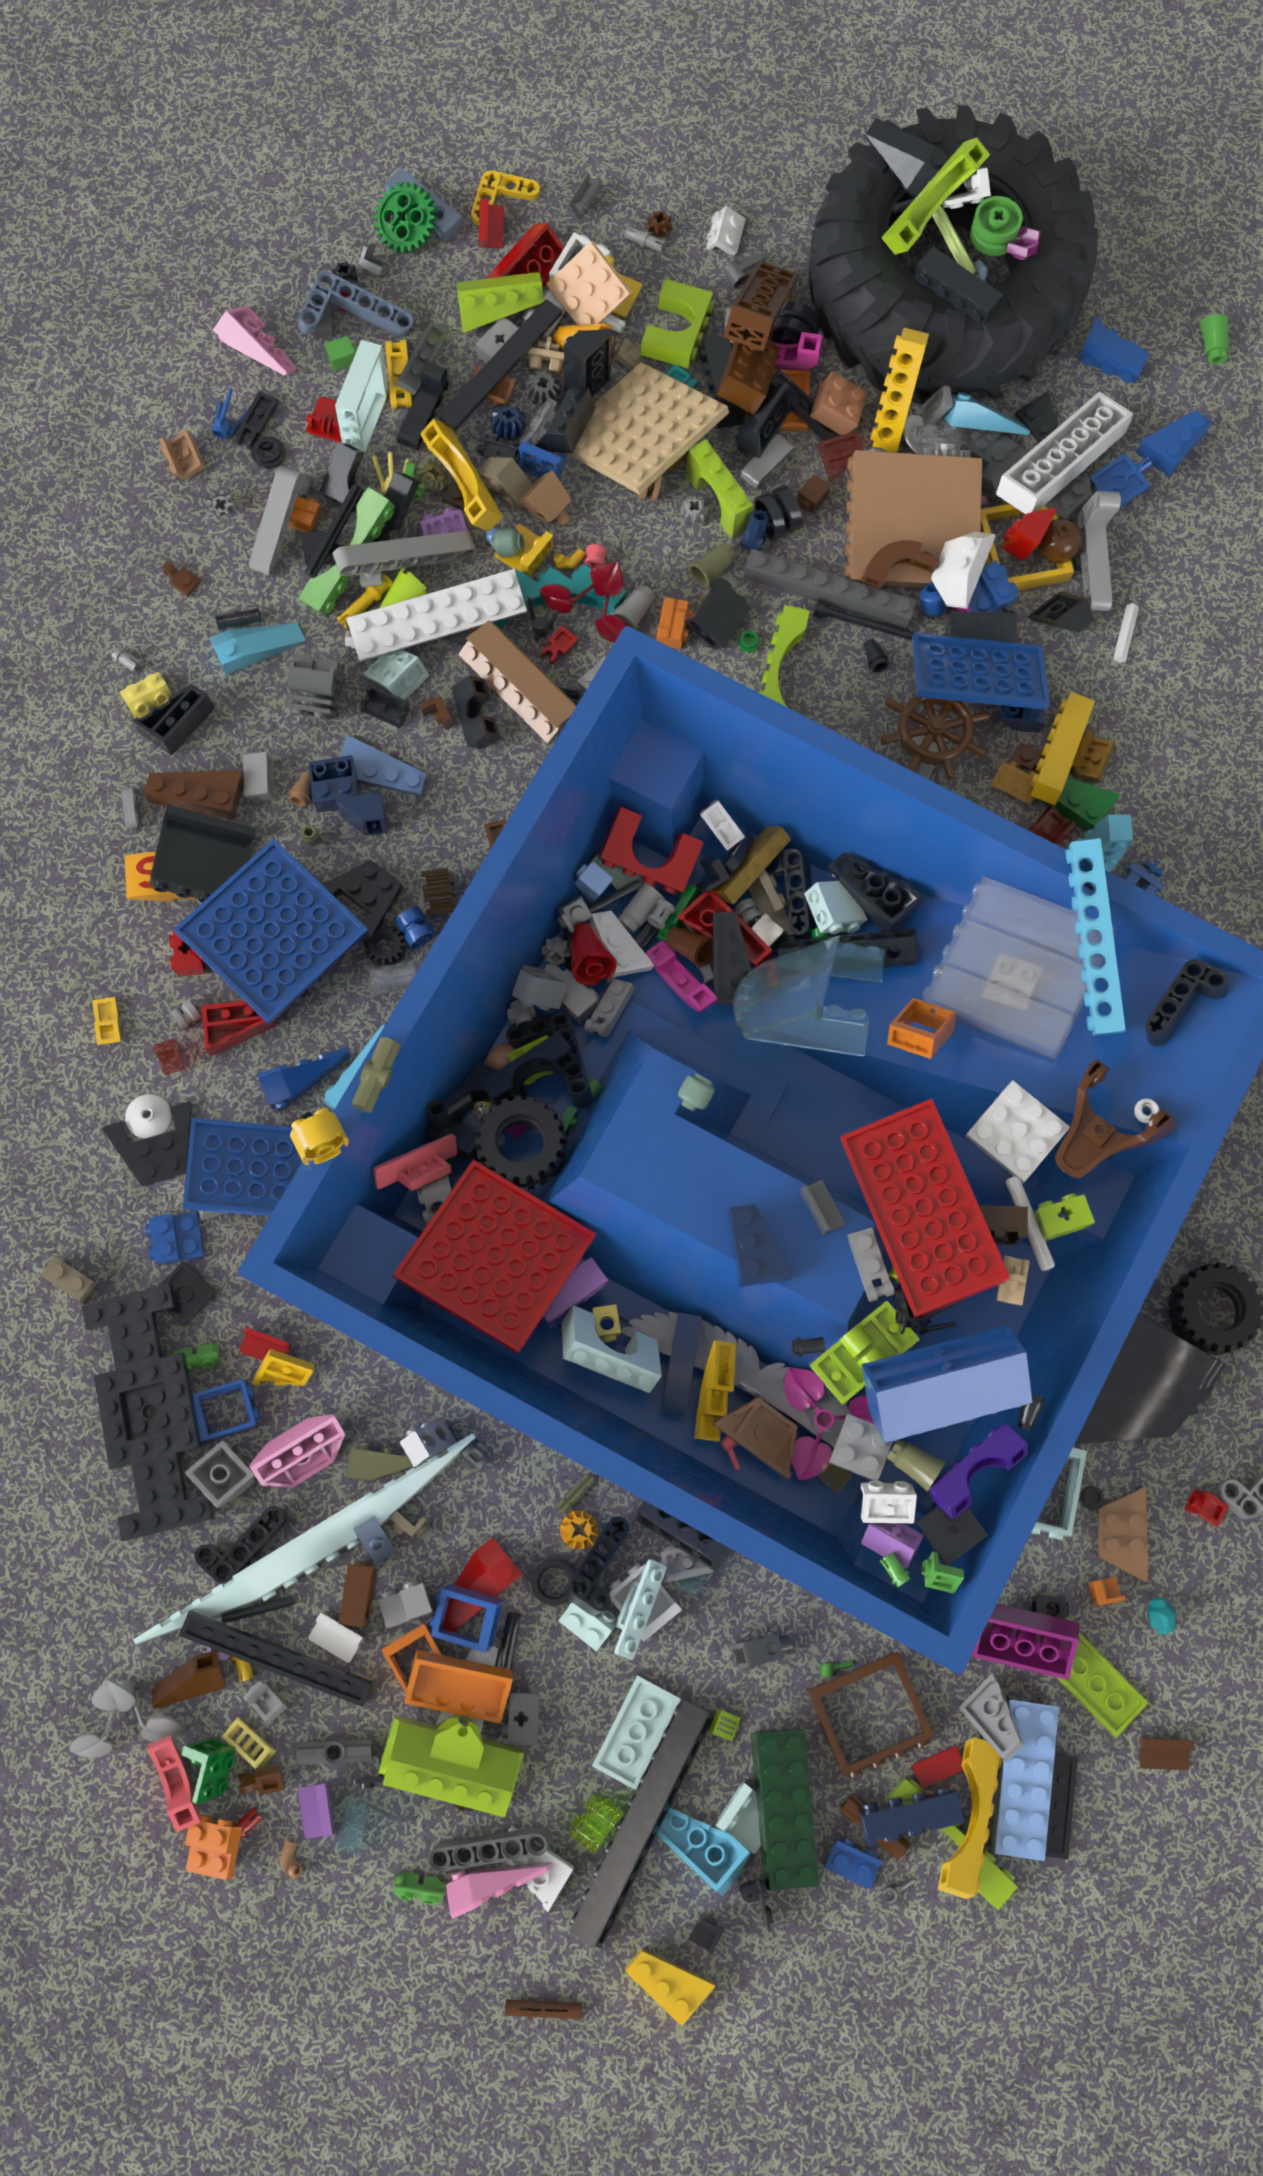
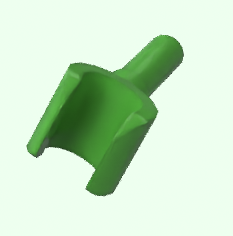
M853 1661L823 1663L820 1665L819 1676L833 1677L834 1669L839 1670L852 1667Z

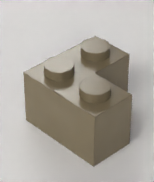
M489 457L477 471L487 490L498 492L505 506L518 509L523 507L518 501L533 485L513 458Z

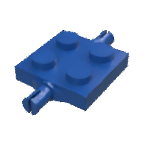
M1124 453L1090 476V482L1096 491L1119 492L1121 508L1149 489L1150 485L1143 477L1142 471L1152 466V462L1147 457L1137 465Z

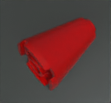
M582 922L573 927L575 931L571 933V973L579 984L583 985L600 984L599 980L603 978L608 980L616 971L617 964L614 956L590 923Z

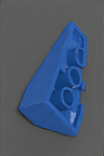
M346 1047L321 1054L315 1061L307 1060L306 1058L299 1060V1063L294 1067L288 1068L287 1064L257 1074L271 1109L281 1111L290 1107V1103L296 1101L350 1058V1054Z

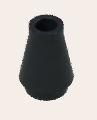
M874 639L867 640L863 646L869 669H872L873 672L885 670L889 665L888 656Z
M1032 1393V1403L1020 1407L1017 1426L1030 1431L1033 1430L1045 1406L1043 1404L1045 1397Z

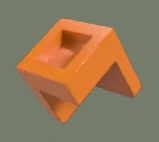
M1116 1577L1088 1582L1093 1606L1126 1600L1125 1595L1121 1596Z

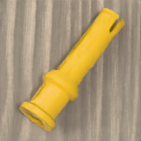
M383 573V584L366 587V592L338 616L337 620L344 624L345 628H348L349 625L346 618L362 614L373 602L380 601L382 599L381 596L391 588L392 580Z

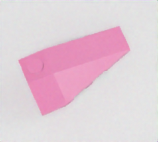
M247 305L227 310L213 329L222 342L283 375L293 373L296 370V367L286 353L280 348H275L273 344L276 339L273 335H267L262 330L266 325Z
M549 1862L477 1869L468 1873L463 1869L451 1875L452 1881L446 1884L450 1915L453 1919L473 1910L488 1901L489 1897H499L511 1890L513 1886H521L548 1872L553 1866Z

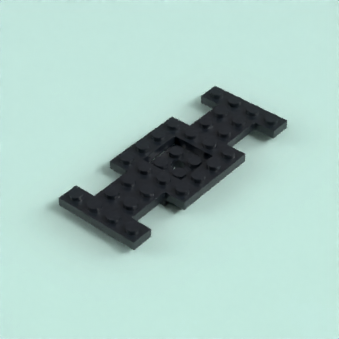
M170 1283L82 1307L86 1330L108 1326L115 1365L114 1371L94 1376L109 1470L132 1465L139 1512L117 1517L121 1541H129L215 1519L212 1502L205 1495L192 1499L187 1498L180 1454H183L185 1451L201 1448L202 1446L185 1353H178L167 1357L162 1356L155 1313L177 1307L173 1284ZM153 1405L156 1408V1414L150 1419L147 1416V1409Z

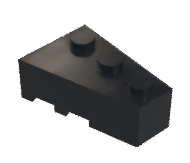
M193 684L188 685L169 697V701L158 708L154 706L150 709L151 712L139 719L137 717L132 720L140 734L171 756L215 709L208 694Z

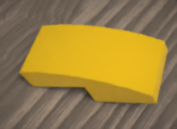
M117 998L92 1000L97 1044L121 1042Z

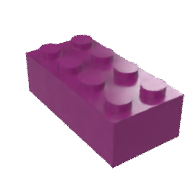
M997 1603L971 1657L1069 1680L1079 1641L1080 1623Z

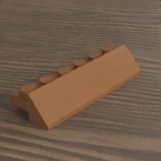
M488 620L466 637L468 641L458 655L481 678L485 679V682L546 743H552L566 725L577 705L493 622Z

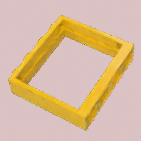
M1011 504L981 509L980 532L991 533L988 524L990 520L1022 515L1024 513ZM1043 506V507L1040 508L1038 511H1040V510H1045V509H1048V508H1046L1045 506ZM1057 514L1054 515L1052 520L1058 519ZM994 542L984 566L995 560L1000 565ZM1070 560L1063 564L1056 563L1058 569L1007 579L1010 583L1014 582L1019 591L1070 581L1074 570Z

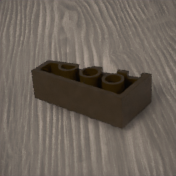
M979 1205L995 1244L1018 1246L1027 1237L1028 1207Z

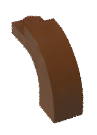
M912 540L896 541L884 546L872 557L860 581L880 589L886 581L890 568L893 566L910 564L932 573L937 568L940 559L935 558V555L930 552H920L922 546L920 542Z

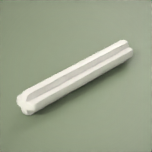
M1018 1176L1011 1177L1006 1180V1185L1014 1205L1028 1207L1027 1237L1042 1271L1049 1270L1055 1264L1023 1185Z

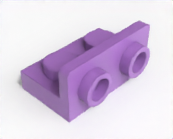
M455 507L442 510L443 514L436 517L434 513L422 516L423 521L419 522L424 536L468 531L461 509L455 510Z

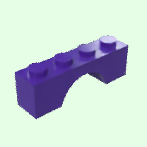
M1006 1423L1000 1428H994L985 1441L971 1448L969 1455L962 1461H956L946 1475L934 1480L931 1488H929L932 1500L954 1520L972 1504L969 1484L974 1475L988 1467H1002L1011 1470L1028 1455L1027 1442Z

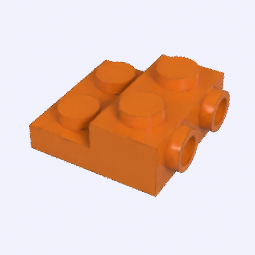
M200 1815V1823L188 1827L185 1845L190 1846L186 1871L224 1880H233L242 1827L233 1826L232 1820L218 1819V1822L212 1821V1816Z

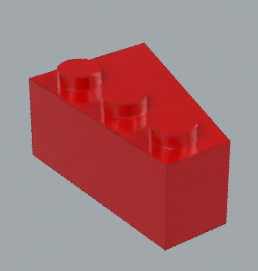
M244 1000L201 1006L205 1049L210 1057L276 1026L275 1020L270 1025L267 1024Z

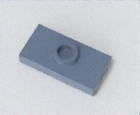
M375 1516L354 1528L357 1537L375 1565L396 1553L394 1546Z

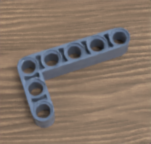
M323 271L317 276L303 306L298 327L304 334L314 333L329 302L398 337H404L409 334L413 324V317L407 311L339 276ZM321 283H328L330 287H323ZM345 292L349 297H343L340 293ZM317 300L322 305H315L312 301ZM360 302L367 303L368 307L361 306ZM379 312H385L388 316L382 317ZM305 318H309V319H311L314 323H311V324L306 323V322L304 321V319H305ZM398 322H404L407 326L402 327Z

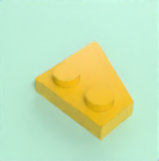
M270 1349L255 1373L252 1384L260 1385V1381H274V1385L284 1386L286 1384L305 1386L314 1371V1364Z

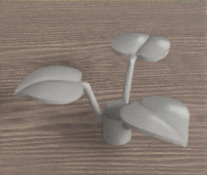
M106 1677L102 1685L92 1696V1704L95 1707L106 1711L111 1710L105 1731L102 1736H98L95 1733H87L77 1737L71 1743L69 1751L87 1758H98L109 1754L112 1750V1743L105 1739L108 1737L116 1709L125 1712L134 1706L139 1724L144 1728L141 1736L151 1742L158 1741L169 1735L175 1739L186 1732L188 1725H183L178 1720L166 1716L154 1717L148 1720L147 1723L144 1722L138 1705V1699L134 1696V1683L127 1680L115 1682Z

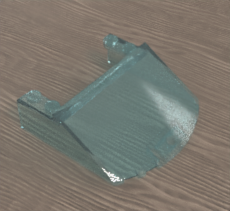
M840 936L760 964L742 979L736 989L733 1000V1014L736 1017V1025L741 1027L742 1035L748 1040L865 1056L870 1022L866 1012L860 1008L853 1009L852 1011L843 1010L838 1005L824 1007L832 976L881 983L885 949H879L875 946H857L853 943L843 944L840 943Z

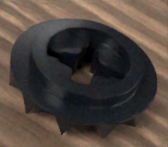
M272 436L259 438L251 448L253 461L259 467L264 466L267 469L271 466L276 467L279 462H283V457L286 455L283 443ZM270 449H272L273 455H267V457H265L264 451H269Z

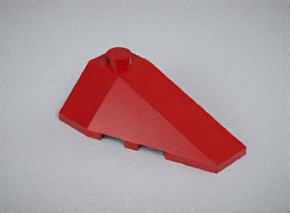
M492 1537L473 1553L454 1585L496 1598L518 1580L522 1573ZM450 1597L443 1629L456 1632L484 1607Z

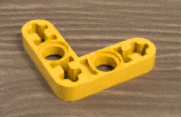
M486 171L481 178L472 207L471 217L473 223L479 226L477 215H479V204L482 196L486 195L492 198L489 201V205L495 204L498 194L533 201L540 195L539 184L534 180L497 171ZM494 179V181H492L491 189L488 188V181ZM509 183H513L516 185V188L511 190L507 189L505 186ZM530 188H534L531 193L528 192Z

